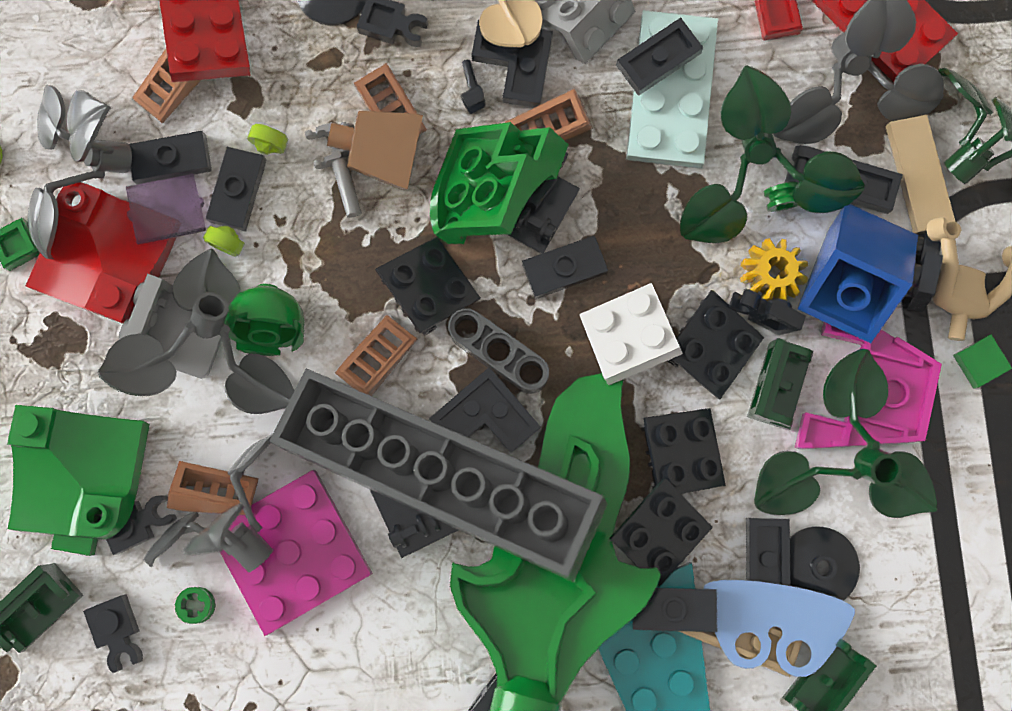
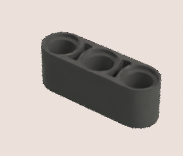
M463 308L451 316L448 329L453 342L486 367H490L493 372L524 393L534 394L540 392L546 386L549 378V368L547 362L538 354L477 311ZM465 320H471L478 325V330L473 337L462 338L456 333L458 324ZM501 342L509 347L510 354L505 360L495 361L488 356L489 347L494 343ZM527 365H535L541 370L542 378L538 383L527 384L520 378L519 373L521 369Z

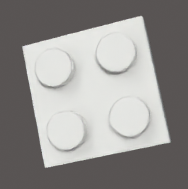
M652 283L579 314L608 385L683 354Z

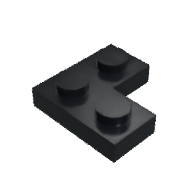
M478 20L471 55L472 61L508 67L503 92V103L531 108L541 105L553 31L541 30L539 37L530 45L504 47L495 45L485 39L481 33Z
M927 228L923 236L918 237L915 258L917 263H915L913 285L904 296L909 297L907 309L923 312L935 295L943 255L939 254L941 241H932L928 237Z
M490 367L429 418L431 422L467 438L471 437L486 424L510 453L514 452L541 428Z

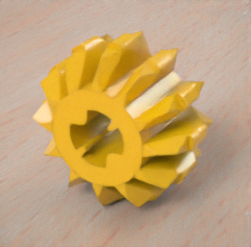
M770 238L762 242L761 248L753 245L748 250L751 258H744L740 265L743 269L749 271L741 276V282H752L754 286L750 290L757 293L760 291L762 299L766 301L771 300L772 297L787 301V295L795 298L801 293L798 285H804L808 281V277L799 272L808 267V261H797L795 257L801 252L800 247H795L790 252L787 251L788 244L786 239H781L776 247ZM773 266L780 270L775 278L771 277L768 273Z

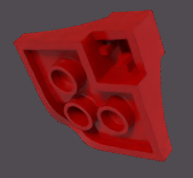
M83 182L65 186L60 190L56 198L58 224L51 248L53 259H47L40 253L25 286L123 324L131 317L135 307L133 298L139 284L144 283L147 274L160 277L182 224L177 220L119 199ZM80 195V203L72 206L74 197Z

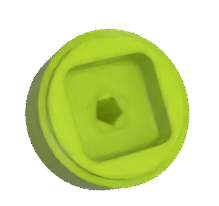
M262 124L252 125L247 140L255 145L257 151L265 155L273 153L283 154L288 143V138L284 133Z
M209 226L203 237L204 242L234 257L239 256L245 244L239 239L236 231L229 226L217 228Z

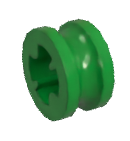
M782 183L765 189L763 192L764 197L770 200L766 205L767 211L777 212L799 206L793 198V190L798 183Z
M190 587L181 591L175 602V612L178 618L189 624L207 621L214 614L216 607L215 598L212 593L202 587ZM193 594H198V601L204 602V610L197 611V617H193V610L186 609L187 600H194Z

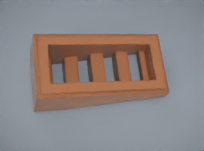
M165 49L132 99L163 124L201 80L171 82L167 50ZM163 81L173 87L170 93L159 86ZM153 92L164 100L161 107L149 98Z
M387 63L354 82L356 90L369 111L393 112L402 106L406 111L405 113L417 114ZM386 80L389 87L371 97L368 91ZM394 93L397 100L379 110L376 104ZM421 122L419 135L427 131L423 122Z
M575 89L505 122H511L522 131L521 126L528 124L529 129H538L535 120L542 118L545 128L550 127L564 141L593 129L581 98ZM571 107L576 121L571 124L564 109ZM553 113L557 114L562 128L558 130L555 129L550 117Z
M386 315L347 357L335 374L352 388L372 396L418 339ZM386 330H389L403 343L396 347L382 335ZM376 342H379L392 353L388 359L373 348ZM366 354H369L382 365L378 371L363 360ZM357 366L371 376L367 383L352 372Z
M179 461L169 490L167 508L189 512L224 513L226 510L239 504L240 501L233 499L235 489L227 471ZM243 475L240 482L251 507L259 478ZM194 486V489H186V487ZM203 487H211L210 492H202ZM219 488H227L225 497L217 495ZM242 510L239 515H245L244 511Z

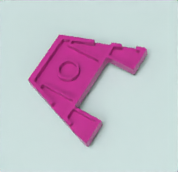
M824 322L821 335L858 344L861 346L860 349H868L886 376L888 398L884 407L870 418L858 416L860 424L871 437L879 441L880 445L925 441L942 364L901 338H895L882 329L872 343H869ZM805 412L801 417L794 448L816 449L865 446L867 443L851 425L850 416L845 417L844 422Z

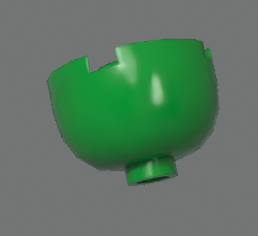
M260 284L256 287H251L237 294L229 305L224 324L230 327L229 338L236 342L237 350L248 354L277 356L281 353L279 348L291 346V352H293L304 343L303 310L294 296L275 285Z

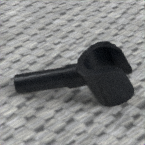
M467 59L462 62L469 90L460 94V97L468 113L473 114L484 108L486 101L483 89L476 81L471 60Z

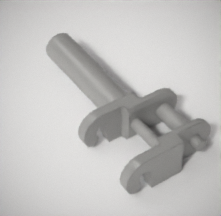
M331 123L317 126L316 132H312V130L305 131L306 138L311 140L324 136L329 137ZM341 123V125L354 128V124L352 123ZM332 147L331 155L324 157L325 161L323 162L320 160L314 161V167L316 169L333 167L346 216L348 218L359 216L362 212L349 168H347V161L343 159L349 156L350 151Z

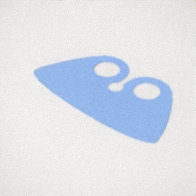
M719 580L704 585V589H717V632L715 634L727 658L735 666L745 669L758 667L767 660L772 643L768 632L770 628L777 626L782 630V638L777 642L776 647L777 662L788 674L796 677H807L815 673L837 647L836 643L844 637L855 615V609L841 599L803 588L748 580ZM746 632L755 634L761 642L759 654L752 659L741 658L735 649L737 638ZM801 640L809 645L811 649V659L803 667L792 666L786 658L787 647L794 641Z

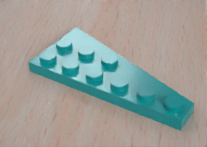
M689 562L678 567L662 586H657V588L695 589L692 563ZM632 619L598 649L626 711H710L702 641L678 631L633 630Z

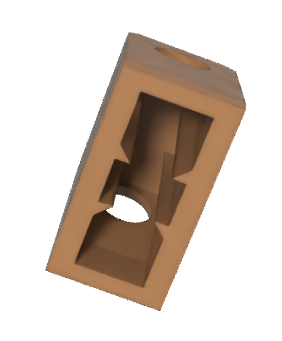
M358 111L354 128L331 123L327 146L350 151L347 168L397 189L407 190L423 115Z

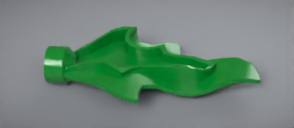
M602 373L578 378L556 398L546 425L538 468L602 495L608 504L574 582L495 546L492 559L480 566H465L452 562L450 589L457 610L488 650L497 674V687L494 691L490 711H560L562 706L560 703L583 665L604 642L628 624L646 607L657 588L661 576L658 569H640L618 561L613 542L609 539L614 533L630 474V456L621 412L624 379L608 385Z

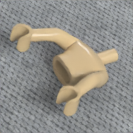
M944 217L930 220L927 224L928 237L935 242L941 241L943 255L941 272L936 292L933 296V302L952 314L948 339L964 341L968 319L988 317L1012 296V246L1005 248L1002 253L1003 263L1008 267L1005 277L997 287L987 294L985 289L986 273L972 267L959 265L956 238L961 233L960 225L955 221L947 222Z

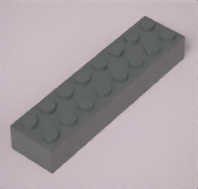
M307 368L269 442L291 454L574 582L608 505L605 498L598 493Z

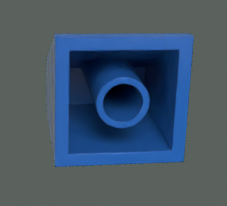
M852 204L844 206L827 231L798 305V310L866 342L872 343L913 285L918 235Z

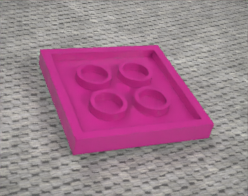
M311 470L252 504L251 509L255 519L263 527L258 533L273 549L270 556L260 566L251 572H247L224 549L220 552L264 636L269 635L373 574L316 470ZM238 515L229 530L231 531L241 522L248 527L249 522L246 515Z

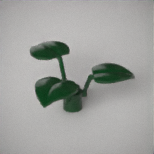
M746 65L742 69L736 83L725 97L720 112L722 126L725 131L732 137L740 139L744 149V154L740 157L741 165L735 191L730 195L725 186L712 184L696 192L686 204L681 215L680 233L685 239L704 243L726 242L741 233L746 225L747 211L745 206L737 200L742 195L746 172L750 162L763 165L772 158H777L790 175L800 181L793 190L794 201L801 208L812 213H829L848 206L862 194L865 184L856 164L849 157L838 152L818 154L806 163L804 174L797 171L782 154L781 149L776 147L772 135L782 131L790 120L791 104L789 98L781 86L770 76Z
M939 68L940 74L951 80L957 90L973 104L977 113V119L969 132L959 141L962 147L944 162L948 170L959 181L967 184L983 169L989 171L994 165L1012 157L1011 149L990 159L995 154L991 147L1003 137L1004 141H1012V109L997 97L993 98L992 102L997 110L1002 129L987 142H984L979 137L972 141L987 115L991 116L994 111L985 96L973 83L950 69Z
M859 349L841 359L829 373L823 389V400L828 413L836 418L850 416L851 425L867 443V447L856 454L854 468L813 467L810 469L807 458L798 452L786 450L776 453L764 463L760 471L754 498V504L757 509L771 515H790L809 508L820 495L819 483L813 476L822 474L846 476L854 479L862 477L870 481L869 498L871 504L876 511L887 517L902 518L918 513L937 511L934 486L923 463L916 456L908 452L895 451L890 454L881 450L879 441L874 440L858 420V416L870 418L876 415L884 407L888 398L886 376L868 349Z

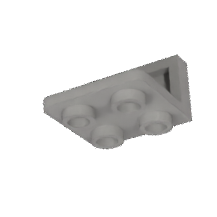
M535 0L541 9L543 23L562 32L575 59L584 64L636 12L631 0Z
M147 274L144 283H140L135 291L133 298L135 307L130 319L123 323L119 332V339L131 334L149 335L156 338L162 344L165 353L180 336L185 328V324L190 321L192 311L183 310L177 305L172 294L173 285L161 278ZM193 332L176 355L169 359V361L177 371L200 379L206 378L210 373L222 338L220 335L205 339Z

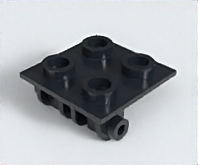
M559 177L554 187L535 211L526 205L523 207L512 233L506 235L541 254L544 253L580 188Z
M438 237L375 269L382 279V283L387 286L394 296L396 303H399L402 312L406 313L415 326L416 332L423 333L424 336L437 328L436 324L452 316L456 311L466 308L481 299Z
M711 290L706 298L700 302V306L693 316L686 321L685 327L679 331L680 334L676 340L683 354L667 360V362L674 367L680 366L720 400L765 337L740 314L730 309L729 304Z
M711 408L643 418L645 427H642L641 431L645 433L647 447H649V450L645 452L646 455L651 457L648 467H653L652 475L655 486L664 477L681 494L726 486Z
M664 477L609 539L637 568H657L661 574L657 586L661 587L713 527Z
M370 490L388 528V537L393 547L397 548L401 558L459 531L454 527Z

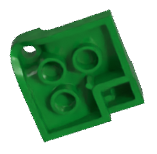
M507 122L456 129L431 195L430 221L433 233L447 244H464L467 236L511 234L523 207L533 192L543 181L557 179L569 144L550 127L520 131L514 124Z
M15 405L7 445H10L12 448L13 492L7 529L92 539H108L115 536L127 523L135 503L150 424L141 420L88 415L49 407ZM95 514H102L101 520L95 523Z

